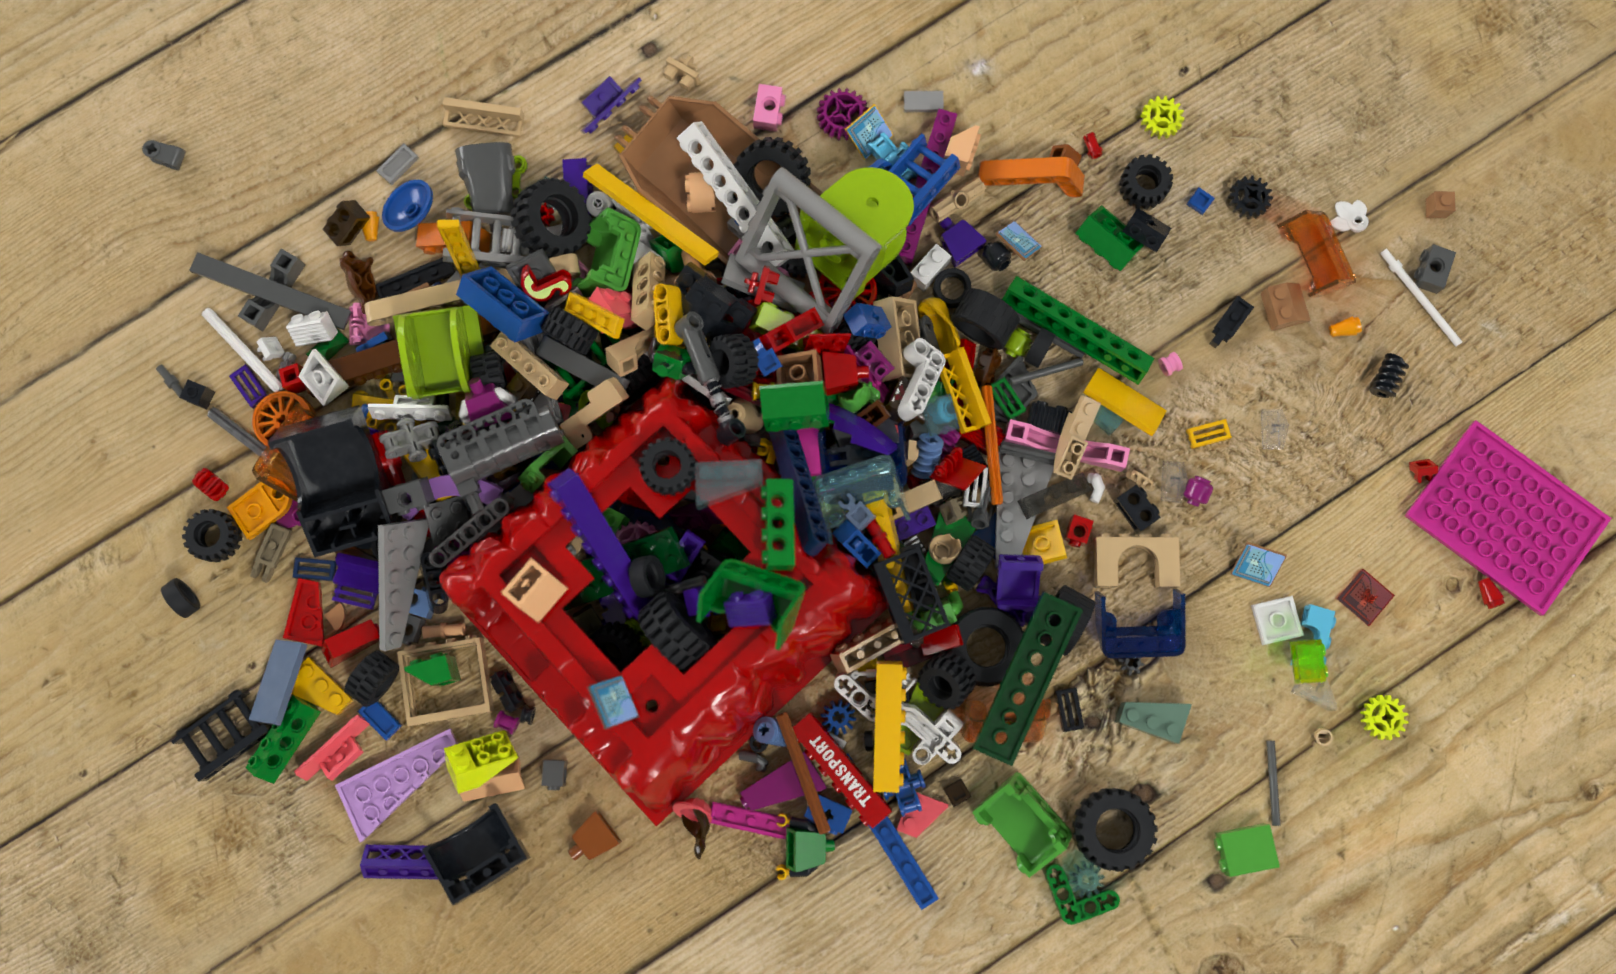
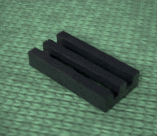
M1077 688L1055 691L1063 732L1084 729ZM1071 692L1078 721L1077 726L1074 723L1069 693ZM1061 694H1064L1070 727H1067Z

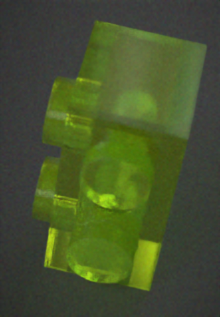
M1322 639L1290 642L1294 683L1327 682L1328 668L1324 664L1326 649L1325 645L1322 644Z

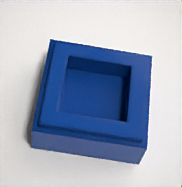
M1198 187L1186 205L1203 215L1215 198Z

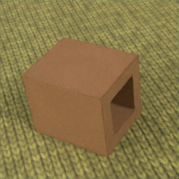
M1435 191L1425 199L1426 218L1446 219L1456 211L1455 192Z

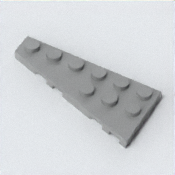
M998 452L1003 503L996 505L995 568H998L999 554H1022L1052 475L1054 465Z
M426 518L378 525L380 650L388 651L402 646L429 527Z

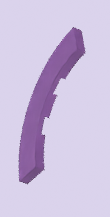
M449 474L429 479L435 499L446 496H460ZM486 479L478 481L482 490L478 495L481 502L487 505L498 498L503 491V488ZM407 493V498L412 501L411 496ZM415 507L410 509V513L401 516L408 521L413 520L419 511Z

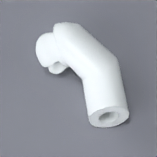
M1089 473L1087 482L1092 484L1094 488L1089 500L1099 503L1105 490V485L1101 475Z

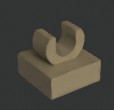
M953 499L939 506L946 526L959 521L967 514L966 511L962 512L959 505L963 504L962 501Z

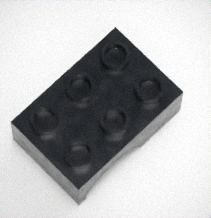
M360 405L279 427L268 441L271 450L277 449L283 455L292 473L298 498L296 513L314 558L378 540V525L401 522L402 516H398V513L389 514L382 490L391 486Z

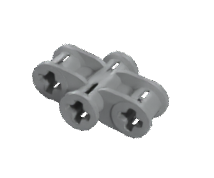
M413 418L400 420L396 424L399 430L387 432L379 438L385 447L386 458L393 459L409 454L410 462H419L427 457L425 450L429 449L433 440H437L440 437L437 422L431 421L414 426L415 421Z

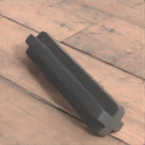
M1005 441L1001 442L999 448L1000 453L1054 465L1056 453Z

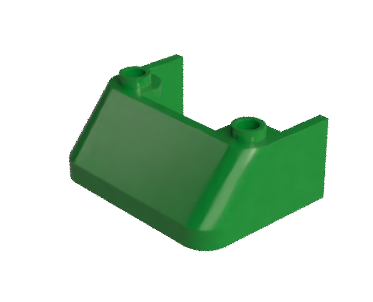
M728 559L722 562L699 593L697 622L701 623L710 610L716 613H726L724 602L734 592H743V594H749L757 590H762L763 593L771 592L777 618L771 624V629L777 633L775 649L780 650L793 630L804 597L805 586L798 580L739 560Z

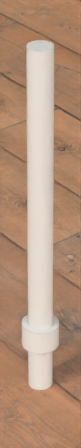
M1387 248L1380 254L1390 265L1388 268L1399 276L1455 347L1461 344V339L1402 268V263L1399 260L1396 261Z

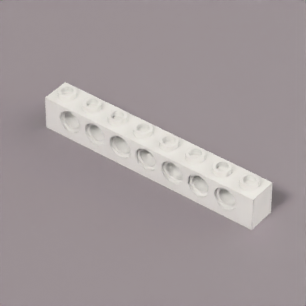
M702 121L693 122L677 137L680 147L689 154L692 164L704 175L705 182L712 186L716 197L724 203L728 214L735 218L739 224V229L744 234L749 228L748 223L755 215V207L760 201ZM698 143L702 146L701 152L698 150ZM710 159H711V160L713 161V163H714L713 168H711V166H710V164H709ZM722 176L725 177V185L721 181ZM734 192L737 194V201L733 198ZM745 209L749 211V218L745 215ZM770 217L757 248L763 253L794 250ZM769 242L773 244V251L769 249ZM789 259L769 262L778 268Z

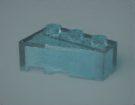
M762 459L695 462L697 509H703L706 506L719 503L732 496L740 495L763 486Z

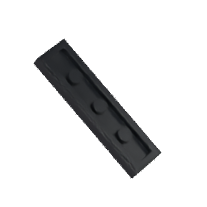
M442 257L375 284L376 291L380 299L399 295L428 282L429 285H433L436 282L450 278L456 271L453 263L443 262Z

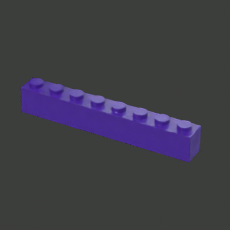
M568 468L547 484L551 490L549 494L554 502L559 503L562 507L560 512L563 517L572 523L571 530L582 539L583 543L581 545L583 549L594 558L591 560L593 565L604 574L602 576L603 581L614 590L612 592L613 597L624 606L622 608L623 613L629 619L632 617L638 621L639 611L653 597L640 598L633 591L629 579L631 560L579 475Z

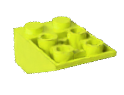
M505 730L444 748L446 767L458 794L480 787L518 759V755Z

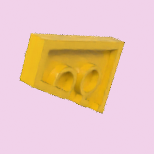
M308 657L301 664L292 694L336 715H340L354 699L312 658Z

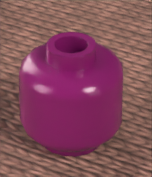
M1197 475L1195 478H1190L1183 492V496L1188 499L1187 503L1199 507V504H1207L1213 491V486L1210 484L1211 481Z

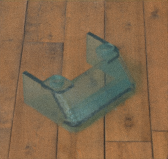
M881 455L820 475L813 480L830 537L829 545L833 544L831 528L841 525L845 520V511L847 510L840 507L838 502L841 501L847 505L850 502L849 497L846 495L847 493L855 497L856 504L862 501L866 505L884 499L885 504L890 508L901 507L906 521L911 520L906 496L896 466L889 455Z

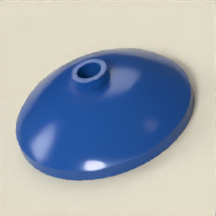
M411 180L395 189L383 207L382 221L384 225L391 231L403 232L421 223L432 206L433 191L431 187L423 180Z

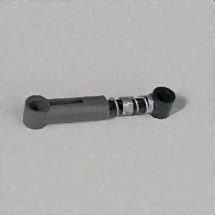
M691 311L675 323L674 329L676 334L685 343L701 386H704L709 391L707 396L710 397L711 406L716 408L714 413L719 416L717 420L719 425L716 430L717 439L721 444L729 446L745 436L746 428L743 422L734 418L730 414L732 411H729L727 408V398L724 392L720 390L722 385H718L721 376L702 331L704 326L703 319L698 313Z

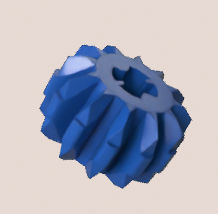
M839 699L838 707H836L835 702L832 700L830 704L833 709L826 705L824 706V709L829 714H821V717H828V720L823 721L822 725L831 724L827 728L828 732L833 727H836L835 735H838L839 728L842 729L843 734H846L847 731L844 726L846 725L852 729L853 726L848 721H856L855 717H849V714L854 713L855 710L851 709L847 712L846 709L850 706V703L847 702L843 708L841 707L842 700ZM838 711L839 714H844L843 722L833 721L832 716H835L834 712Z

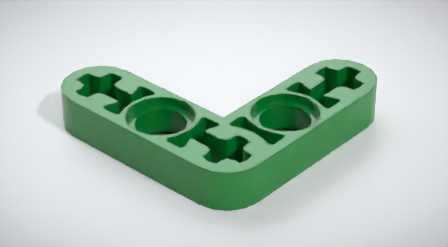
M1050 864L1045 869V877L1060 917L1069 925H1074L1114 910L1120 904L1118 893L1110 889L1076 901L1064 869L1058 864ZM1053 868L1057 871L1060 870L1058 879L1060 882L1064 880L1065 884H1058L1053 887V884H1057L1056 879L1050 877ZM1060 888H1066L1068 891V897L1065 900H1060L1057 897V891ZM1108 894L1115 897L1112 900V905L1107 902L1101 904L1104 907L1103 909L1100 908V904L1096 899L1099 897L1100 901H1104L1107 899ZM1088 901H1093L1096 905L1095 911L1092 913L1085 911L1084 906ZM1061 904H1068L1070 910L1076 912L1073 915L1074 919L1065 918L1068 911L1065 906L1061 908Z

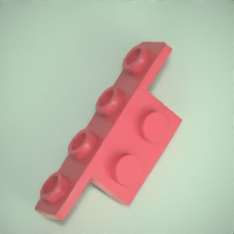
M356 715L294 771L295 775L308 781L322 769L327 779L333 781L364 753L355 738L370 724L363 717Z

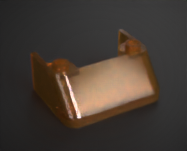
M1304 210L1277 225L1279 229H1286L1285 236L1289 242L1292 241L1299 246L1313 278L1308 285L1310 293H1308L1309 297H1321L1356 283L1352 268L1325 212Z

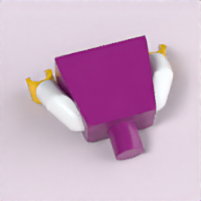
M479 377L473 378L468 382L471 392L465 393V399L461 402L459 417L463 425L520 400L501 387H496L494 383L483 386ZM504 413L501 421L511 418V413ZM485 422L484 427L490 426L492 424Z

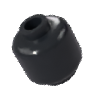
M990 242L983 248L982 260L992 271H1003L1010 265L1011 253L1002 242Z

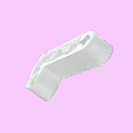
M922 338L916 339L903 349L904 358L916 367L898 406V414L905 421L915 418L924 411L945 365L944 355Z

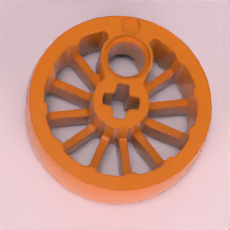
M278 391L267 395L258 403L253 413L252 426L259 441L270 448L268 444L269 436L276 432L279 427L297 423L300 419L308 420L315 418L317 415L311 403L304 397L294 392ZM289 400L285 409L284 401ZM278 402L280 411L275 408V404ZM295 402H300V405L292 410ZM270 408H271V409L273 410V412L275 413L274 416H273V415H270V414H267V412L270 410ZM305 409L306 415L301 414L299 412ZM266 417L273 419L272 421L264 422ZM272 426L265 432V427Z

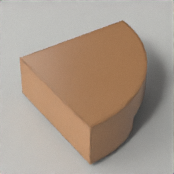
M341 602L324 615L338 632L343 628L346 618V609Z

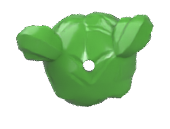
M871 381L867 384L865 382H858L855 390L838 394L839 403L836 406L855 414L856 411L867 406L868 403L872 404L876 400H880L881 395L879 390L872 386Z

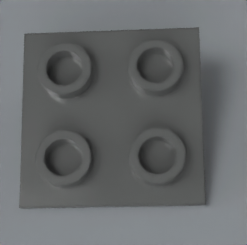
M460 496L436 503L431 502L429 507L424 509L434 546L440 545L469 521L464 499Z

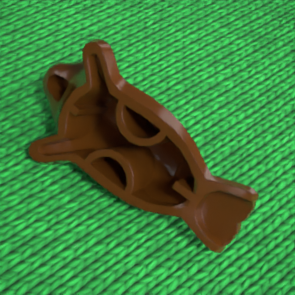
M345 251L342 258H340V267L345 272L349 291L362 302L361 311L365 314L364 304L374 301L376 295L375 281L371 272L373 258L368 257L363 261L352 251Z

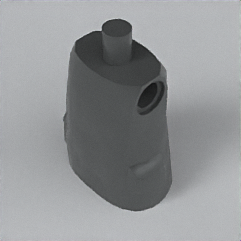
M506 142L470 144L455 149L459 176L464 181L470 196L472 212L511 216V210L514 209L512 205V176L516 170L512 145ZM489 224L490 231L493 232V224Z

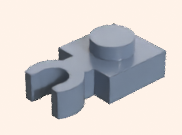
M847 493L846 495L849 497L850 502L847 505L841 501L838 503L843 509L849 510L845 516L859 531H862L876 516L862 501L856 504L855 497Z

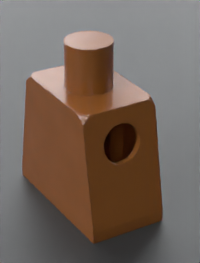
M597 810L573 834L572 838L576 845L569 849L568 853L574 861L582 855L591 860L619 845L622 841L599 810Z

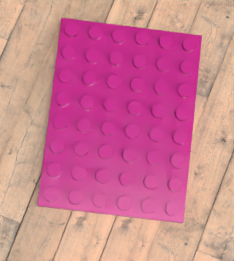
M1477 420L1470 424L1439 467L1438 474H1434L1433 479L1428 482L1405 514L1406 518L1486 577H1490L1493 582L1539 616L1546 613L1612 519Z

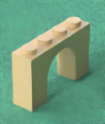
M1103 533L1093 539L1094 588L1118 587V560L1122 552L1128 548L1142 549L1151 556L1155 568V588L1180 587L1179 537H1172V534H1160V537H1152V534H1139V537H1132L1131 534H1119V537H1111V534Z

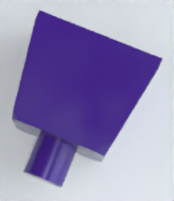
M947 217L940 223V226L945 231L941 235L940 242L944 250L952 256L950 261L954 268L985 247L987 240L965 220H961L955 225Z

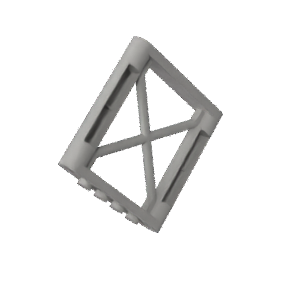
M781 167L776 171L769 185L762 192L764 196L756 205V213L748 223L749 228L741 238L742 244L736 254L735 261L751 274L753 272L759 273L757 278L759 281L764 265L769 266L770 270L779 273L778 284L774 285L766 282V286L800 314L815 307L824 323V326L818 329L825 334H832L843 319V314L848 310L882 245L784 167ZM779 198H782L787 203L800 250L763 253L757 248V245ZM797 206L845 245L809 249ZM850 253L858 259V262L835 305L831 308L824 301L812 257ZM803 258L815 299L769 261Z

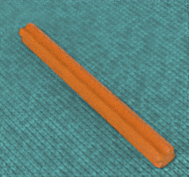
M984 385L981 387V395L992 422L984 427L989 483L991 487V504L1001 505L1003 503L993 390L991 385Z

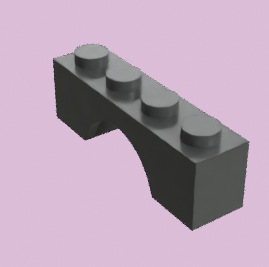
M280 249L270 265L271 274L269 280L291 288L306 265L299 258ZM254 297L247 300L238 317L263 332L279 308V305Z

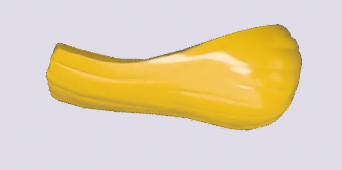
M935 297L922 300L917 309L919 318L927 315L931 319L940 352L947 354L960 348V338L956 327L950 320L946 303L940 298Z

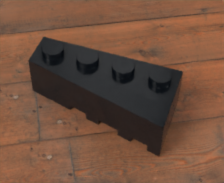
M900 255L874 276L875 281L893 297H899L912 290L914 277Z

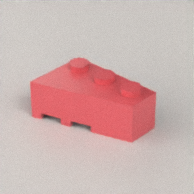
M597 287L589 298L590 301L624 318L622 328L625 330L640 327L631 320V293L625 291L618 292L609 288Z

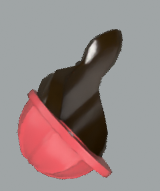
M689 798L684 802H675L673 811L682 818L685 828L695 837L694 853L697 859H701V855L706 848V836L712 821L711 808L704 799Z

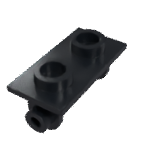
M507 669L495 672L490 677L492 680L490 683L496 693L504 692L505 694L499 699L506 711L508 710L509 713H512L517 708L526 705L522 693L516 687L513 677Z

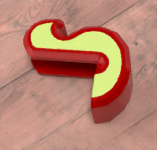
M528 264L522 268L521 287L525 294L535 301H547L556 290L560 291V295H565L572 288V276L564 269L537 280Z

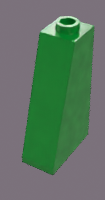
M939 510L931 540L937 535L950 534L953 538L960 539L963 549L976 528L972 527L971 522L967 521L966 516L946 526ZM927 549L925 561L928 570L939 581L935 585L937 588L954 562L939 564L931 558L929 549Z

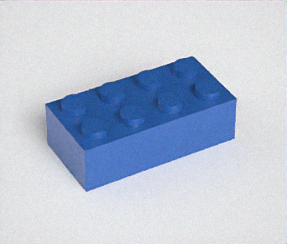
M492 266L462 275L456 295L464 303L477 311L480 316L488 320L495 328L505 334L508 339L515 343L543 332L541 327L549 312Z

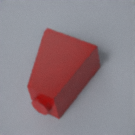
M370 619L324 640L321 651L329 667L332 668L378 643L379 626Z

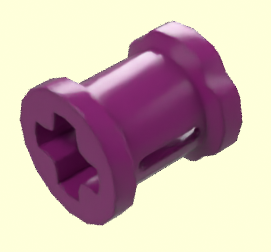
M500 710L493 727L502 728L509 731V734L514 735L520 723V718L511 717L505 714L503 710Z

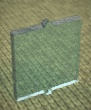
M951 394L940 397L936 395L929 399L923 411L929 436L941 433L945 435L948 431L959 429Z

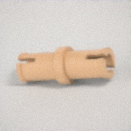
M441 623L440 625L422 627L424 639L437 637L447 639L450 636L466 635L465 623Z

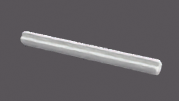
M206 308L202 312V316L273 392L284 389L282 383L213 310Z

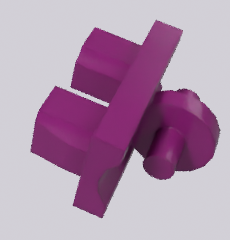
M871 340L855 352V355L865 366L869 367V371L878 381L895 369Z

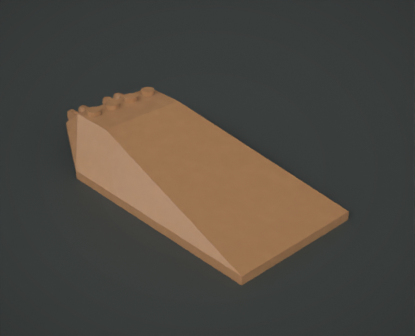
M649 95L647 97L648 102L658 110L653 113L644 105L639 107L640 111L650 119L637 134L626 125L622 127L623 132L632 138L630 143L620 135L616 134L614 136L616 142L625 148L620 153L619 159L638 193L718 250L719 254L716 258L726 266L729 258L728 253L739 239L727 226V222L732 217L728 214L727 207L718 200L716 195V212H688L687 194H690V192L686 193L685 175L701 171L692 164L689 154L682 150L677 137L693 122L702 121L733 165L737 162L739 154L759 138L716 101L669 96L661 104L657 99ZM698 143V150L701 152L702 146ZM710 159L709 164H710L711 168H713L714 163H713V161ZM763 160L756 165L755 179L763 190L769 185L771 178L781 166L769 160ZM722 176L721 181L725 185L726 180L725 177ZM810 182L809 188L820 196L823 192ZM797 206V210H798L799 217H800V210H801V209ZM775 215L772 217L774 222H777L779 219L782 218H777ZM793 243L791 246L795 250V243ZM817 270L816 274L819 281L820 277L822 276V273L819 270ZM792 273L789 274L791 278L805 283L804 291L808 294L813 291L808 273L802 278L801 274H797V277H793Z

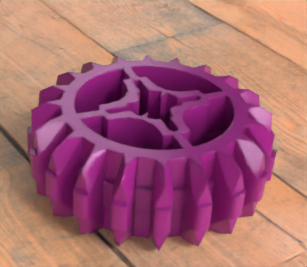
M838 88L837 93L831 90L830 96L825 94L824 100H820V107L817 108V120L820 121L819 127L824 128L823 132L825 134L830 132L831 139L836 135L838 141L841 137H844L847 141L849 135L845 129L851 124V117L858 112L860 116L868 109L866 107V100L862 101L861 94L856 96L855 90L852 93H849L848 88L845 89V92H841V89ZM835 105V111L832 112V115L827 116L828 110Z

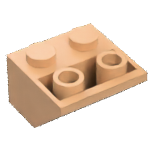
M975 125L950 138L944 159H948L951 154L959 158L961 168L955 173L956 175L964 177L965 171H970L981 134H978L980 126Z
M531 558L501 593L539 623L568 588Z

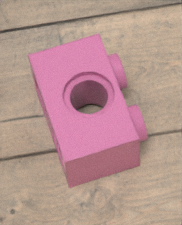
M759 84L753 117L755 129L777 132V127L782 124L783 118L780 108L785 106L786 95H783L782 87ZM767 106L774 107V109L770 111L766 110L765 108Z

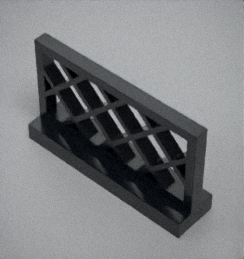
M920 547L871 565L902 645L951 626ZM914 553L917 554L919 559L916 568L905 564L908 556ZM905 557L903 562L898 561V559ZM895 562L901 565L897 576L889 573L886 564ZM903 567L915 571L911 582L900 578ZM917 573L925 575L927 579L924 588L913 584ZM898 580L909 585L905 596L896 592L895 586ZM912 586L922 590L918 602L907 597ZM925 592L933 595L935 599L932 608L921 603ZM906 600L917 604L913 615L904 612L903 606ZM919 606L930 610L926 622L915 617ZM933 612L941 615L944 624L936 627L929 623ZM914 620L925 624L922 632L917 635H913L911 630ZM927 626L932 627V629L926 631Z

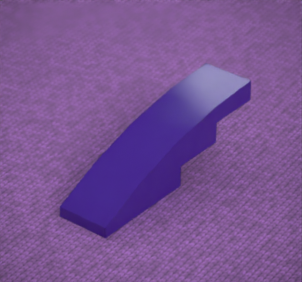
M829 403V419L834 421L833 429L851 434V443L886 455H890L897 450L898 445L865 419L844 408Z
M689 530L685 532L679 544L683 547L691 564L686 568L665 575V586L683 580L705 543L704 540Z

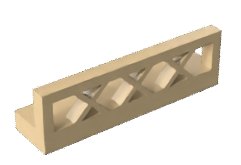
M444 97L442 104L446 110L443 121L444 127L521 138L525 117L521 108ZM451 113L459 114L462 117L456 123L449 122ZM477 116L481 121L476 125H470L467 120ZM491 119H497L500 124L495 128H489L486 123ZM510 122H518L517 131H510L505 126Z

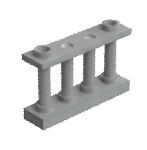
M459 207L446 209V219L473 222L471 248L480 266L506 268L507 265L524 257L520 254L521 240L516 238L514 234L516 233L515 228L513 231L512 253L506 255L500 252L501 226H512L511 221H513V217L463 211ZM481 223L493 224L492 249L489 253L479 250ZM443 248V262L454 263L448 249Z

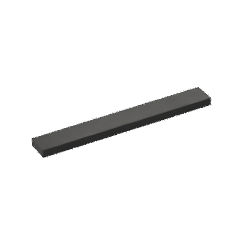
M198 252L189 269L194 274L302 315H309L314 311H320V313L327 311L335 327L345 330L352 314L351 310Z

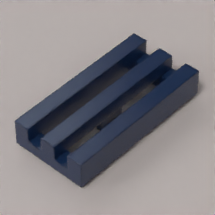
M295 557L292 578L332 581L337 571V563L333 560ZM302 562L325 564L331 566L330 569L299 566V563ZM298 571L329 573V576L298 574Z

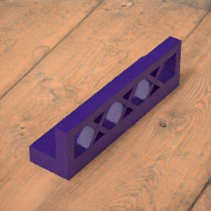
M365 846L360 863L363 878L438 880L422 851L426 846ZM370 852H379L381 854L375 859H368ZM394 852H400L402 854L397 859L389 858V856ZM414 853H421L423 855L419 859L410 858Z

